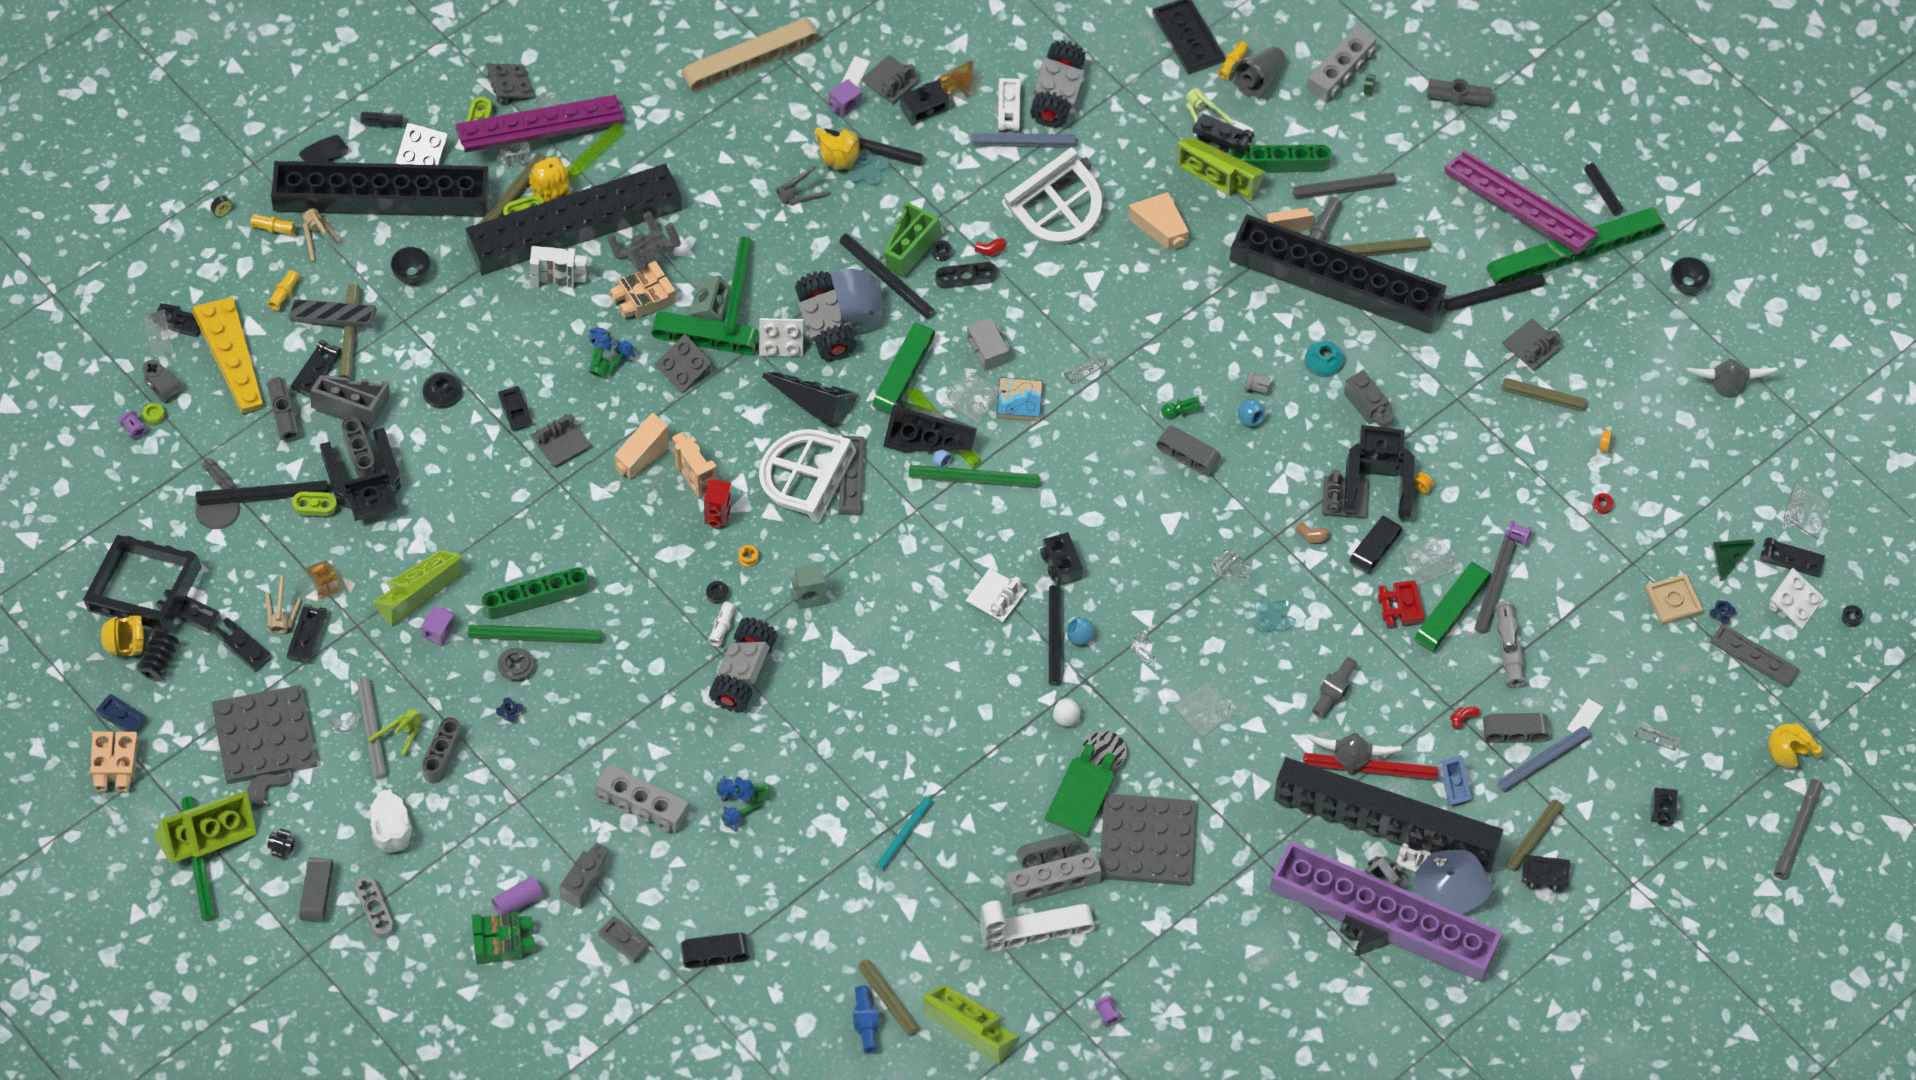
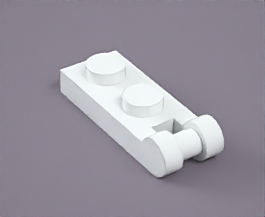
M999 78L998 131L1013 129V132H1019L1020 79ZM1005 118H1013V121H1005Z

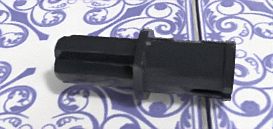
M381 111V113L362 112L360 121L361 124L380 125L381 128L383 126L402 127L403 114L384 113V111Z

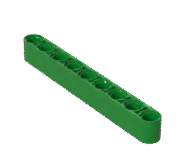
M1651 207L1594 226L1593 228L1598 230V237L1592 239V242L1579 254L1558 241L1552 240L1496 259L1487 265L1486 270L1494 284L1497 285L1534 274L1545 273L1659 234L1666 226L1656 208Z

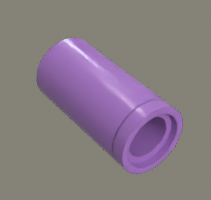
M530 876L493 897L491 901L498 915L503 913L511 914V912H516L542 897L543 892L536 879Z

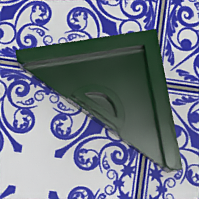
M1753 539L1713 542L1712 548L1720 581H1723L1753 546Z

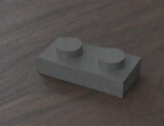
M615 916L598 932L603 940L633 963L649 947V942Z

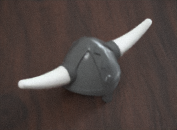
M1728 359L1713 369L1689 367L1687 371L1700 377L1712 379L1713 386L1720 395L1732 398L1742 393L1747 380L1777 372L1778 368H1744L1735 360Z
M1352 733L1341 740L1322 739L1307 735V739L1311 742L1334 751L1335 758L1348 769V774H1353V770L1365 766L1370 761L1371 756L1388 755L1402 750L1401 746L1385 747L1368 744L1358 733Z

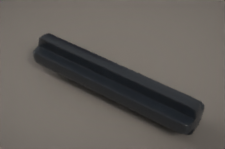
M1595 163L1587 164L1584 171L1612 214L1615 216L1623 212L1622 204Z

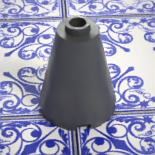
M1272 46L1238 60L1231 69V74L1233 73L1235 78L1233 80L1234 85L1241 93L1248 97L1251 95L1256 96L1255 98L1260 97L1266 92L1284 64V52L1280 48Z

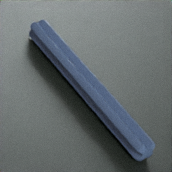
M971 134L972 145L1074 147L1076 142L1074 134Z
M1586 726L1580 727L1500 778L1497 783L1498 787L1502 791H1507L1588 739L1591 734Z

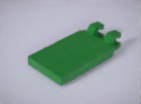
M1087 743L1080 758L1076 756L1075 759H1072L1045 816V821L1086 838L1114 781V772L1111 770L1116 761L1115 755L1107 752L1101 766L1091 763L1095 747Z

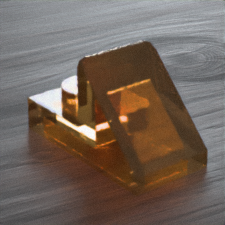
M971 60L937 79L946 94H950L959 88L967 98L969 97L974 63Z
M327 560L306 568L307 575L314 584L318 598H323L339 591L338 576Z

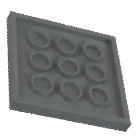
M302 685L211 702L226 784L253 780L257 776L264 774L279 775L287 773V770L294 772L317 767Z
M1107 793L1103 808L1100 879L1190 886L1196 800Z

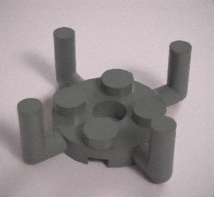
M650 211L643 215L650 229V234L634 236L631 239L632 243L627 249H620L615 235L607 237L615 258L622 259L628 257L630 262L633 261L638 271H642L645 264L656 260L655 256L661 253V255H664L668 249L681 245L673 223L665 225L670 240H667L663 232L658 229Z

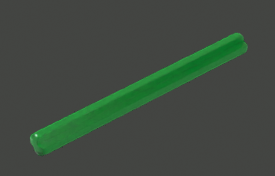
M742 236L739 241L724 322V332L726 334H734L736 330L751 247L750 237Z
M923 465L909 466L910 478L1026 487L1039 486L1038 474Z
M470 624L468 626V637L600 643L602 631L596 629Z
M192 796L182 798L183 812L196 807ZM191 856L201 917L204 921L212 920L215 913L205 856Z

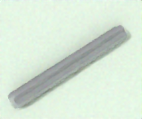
M364 677L357 680L368 742V738L378 732L369 679ZM378 737L372 742H368L375 779L386 776L380 738Z

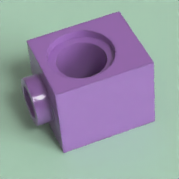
M849 79L829 91V107L842 117L862 103V91Z
M433 606L421 625L422 638L442 646L455 626L454 614L445 608L440 609Z

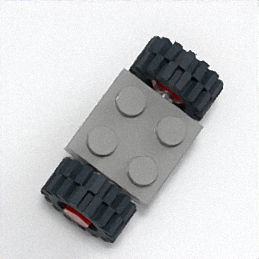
M1061 40V43L1055 41L1049 47L1047 57L1042 62L1033 92L1035 97L1030 109L1031 118L1035 119L1036 123L1041 122L1042 126L1046 124L1049 128L1052 125L1054 128H1058V125L1062 127L1067 121L1070 108L1074 106L1084 71H1082L1086 58V53L1083 52L1082 47L1078 48V44L1072 45L1071 41L1065 43V40Z
M814 271L812 275L808 273L806 274L807 277L802 276L800 278L801 281L798 280L796 282L795 290L800 301L798 305L812 342L815 341L822 360H831V362L837 358L842 360L841 357H848V353L852 354L853 350L857 348V342L851 329L853 327L852 323L841 324L840 307L831 274L827 271L825 273L824 271L819 273Z
M749 617L741 619L734 634L736 643H730L709 691L711 701H715L714 704L721 705L720 708H728V711L731 712L732 710L734 712H744L753 695V690L749 688L750 685L748 684L755 683L765 657L772 651L778 637L777 631H774L775 628L773 626L769 627V623H762L761 619L757 621L753 617L751 619Z

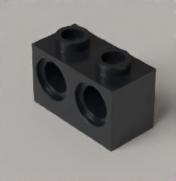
M1069 532L1043 539V547L1040 548L1042 560L1048 563L1047 571L1050 579H1054L1058 586L1082 580L1083 567Z

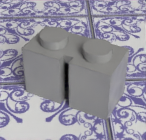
M992 318L967 326V339L974 353L980 351L976 356L984 371L1008 363L1009 353H1011L1008 342L1003 341L1001 337L1000 327L998 324H994Z

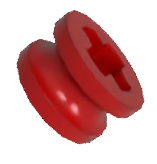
M1600 493L1595 496L1592 507L1598 514H1607L1611 511L1614 502L1609 494ZM1602 501L1607 502L1604 507L1600 506Z

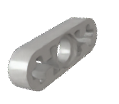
M362 877L355 884L357 897L373 934L377 938L386 939L392 935L394 930L392 919L376 882L370 877ZM364 885H367L370 889L371 896L368 898L362 887ZM377 903L381 908L378 912H370L368 910L369 905ZM379 918L382 919L383 925L386 926V930L382 931V929L379 928Z

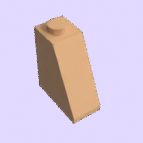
M1168 192L1129 205V220L1167 250L1180 248L1187 244L1189 231Z
M652 413L615 454V469L620 475H625L629 480L669 450L668 426L657 415Z

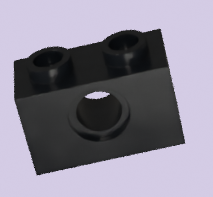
M936 80L900 95V108L911 126L948 111L949 97L939 81Z

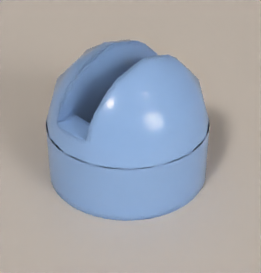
M945 450L936 451L933 455V462L938 467H947L952 460V454Z

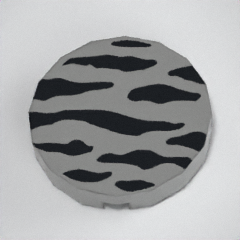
M1094 732L1082 744V751L1086 743L1095 747L1091 763L1101 766L1107 752L1114 754L1116 761L1111 770L1113 772H1116L1126 760V745L1113 732Z

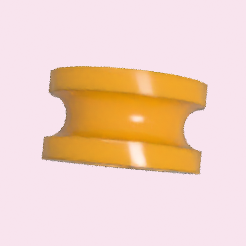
M1419 472L1413 481V487L1422 494H1427L1430 490L1429 488H1432L1434 485L1433 479L1423 472Z
M745 545L739 549L738 560L742 566L753 567L758 562V550L754 546ZM750 553V556L752 555V558L747 559V556L745 557V554Z

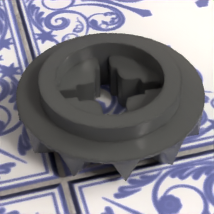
M507 649L498 659V670L502 677L505 676L510 681L512 679L520 681L521 678L528 677L529 673L533 671V657L525 649ZM511 661L516 664L520 662V668H512Z

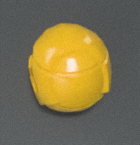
M817 128L815 130V138L819 144L825 166H829L834 170L850 169L859 155V139L855 133L842 128V131L839 132L840 135L834 137L825 130Z
M131 615L123 619L113 617L103 624L101 644L106 652L115 656L142 655L144 634L141 616Z
M1797 722L1794 724H1782L1773 730L1769 736L1768 750L1774 762L1781 767H1798V759L1795 755L1797 753L1813 755L1816 758L1823 756L1822 747L1817 745L1813 737Z

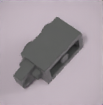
M1364 370L1346 379L1344 395L1368 424L1376 422L1379 426L1386 428L1394 423V417L1388 408L1389 400Z
M596 842L588 852L583 850L559 886L560 899L581 909L604 874V862L609 853L606 846Z

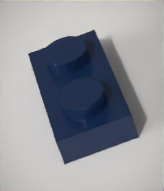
M111 693L96 709L99 716L124 732H137L147 721L144 714Z

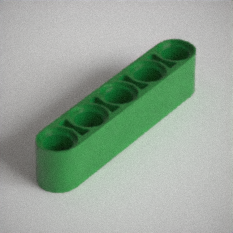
M1322 144L1248 145V148L1243 153L1231 148L1228 152L1229 155L1266 173L1324 172L1329 168L1331 149Z
M663 311L656 313L651 335L659 340L676 343L686 334L698 347L743 355L754 354L759 337V331L750 326L736 324L735 333L726 334L724 332V322Z
M916 322L913 323L874 397L873 407L891 414L893 405L898 400L902 401L935 336L934 329Z
M1472 561L1420 627L1414 640L1434 652L1485 587L1492 573Z
M577 567L489 591L482 597L483 614L486 618L493 620L584 595L589 589L588 573L585 569ZM496 604V606L490 607L488 605Z

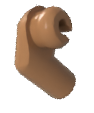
M1302 522L1295 529L1309 543L1324 542L1329 538V531L1326 528L1310 529Z

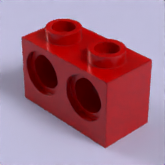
M709 479L704 499V522L712 527L726 528L732 507L731 483Z

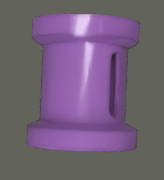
M134 410L127 411L119 419V424L129 431V436L132 439H139L148 429L146 424L141 423L137 418V413Z
M1511 520L1506 530L1505 538L1517 540L1526 546L1532 532V527L1525 528Z
M1110 995L1094 1003L1096 1010H1099L1103 1018L1102 1023L1106 1027L1118 1023L1123 1017L1117 1011L1113 1003L1114 999Z

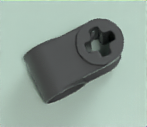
M148 360L143 364L144 381L162 402H165L182 390L179 381L159 361Z

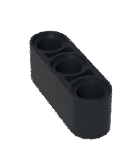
M1383 515L1355 549L1349 563L1369 574L1397 540L1403 527Z
M741 932L690 938L682 941L680 944L683 965L689 969L740 963L750 959L748 936Z

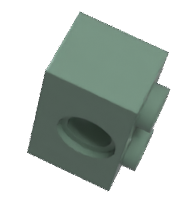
M719 275L699 279L688 315L722 321L731 286Z
M821 563L795 567V576L791 577V594L793 601H797L798 608L825 605V579Z

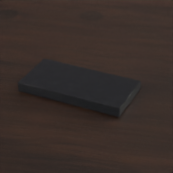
M1176 0L1152 9L1153 17L1188 75L1226 61L1224 53L1192 0Z

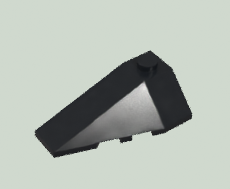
M775 371L763 373L762 376L812 416L820 418L821 422L833 425L834 422L843 421L858 398V393L840 387H819L820 382H800L801 379L799 377Z
M898 400L892 408L883 446L902 452L972 450L978 428L924 407Z

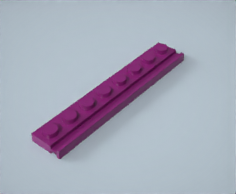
M615 94L456 123L455 130L461 145L464 147V152L467 153L624 124L626 118L622 114V108Z
M1465 150L1462 151L1460 156H1456L1445 166L1444 173L1578 254L1592 242V239L1598 237V230Z

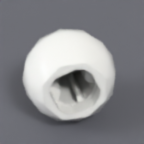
M1061 699L1055 705L1053 719L1061 726L1070 727L1079 720L1080 707L1072 699Z

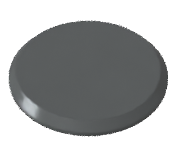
M238 501L197 504L195 513L198 521L203 526L210 529H223L236 521L240 513V505Z

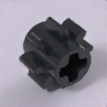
M280 828L276 833L272 832L270 834L267 848L271 849V856L282 859L286 854L290 855L292 853L295 838H292L290 835L291 831Z

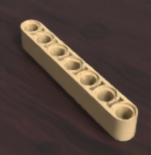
M803 18L689 64L683 68L681 74L691 91H700L813 45L818 41L820 35L811 20Z

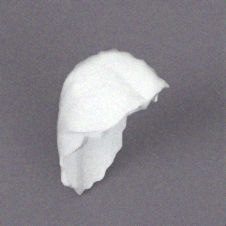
M391 789L377 792V798L370 806L371 838L375 845L385 853L402 851L409 845L412 831L403 799L393 794Z

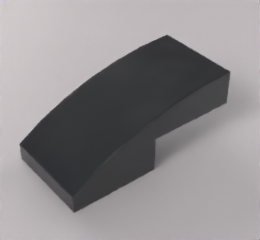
M336 134L309 145L299 152V156L304 162H328L330 158L346 155L349 148L341 137Z
M160 303L153 318L155 324L177 333L197 337L200 327L193 313L183 312L180 306Z
M519 386L498 392L500 403L511 430L532 424Z

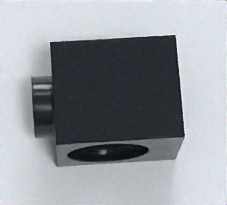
M1655 787L1651 797L1650 822H1656L1660 825L1673 824L1677 814V790ZM1660 806H1665L1668 810H1664Z

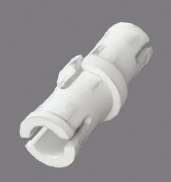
M724 602L718 617L713 621V630L708 638V643L714 647L722 645L726 632L730 630V622L736 611V607L732 603Z

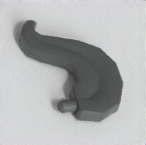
M287 770L284 776L264 774L254 778L247 789L249 802L256 807H262V805L269 806V802L265 801L267 788L281 787L289 784L292 779L291 771Z

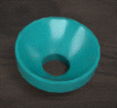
M1323 340L1313 343L1305 354L1307 369L1320 377L1336 375L1344 364L1343 351L1338 345L1330 341ZM1321 349H1329L1332 354L1324 357L1319 351Z

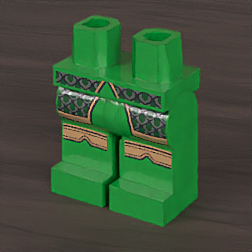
M518 912L481 917V914L472 915L474 953L477 965L509 961L515 958L520 960L523 959V954L535 951L534 936L521 937V933L533 932L532 916L519 917Z

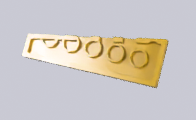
M229 297L193 306L192 313L241 414L262 409V399L234 298Z

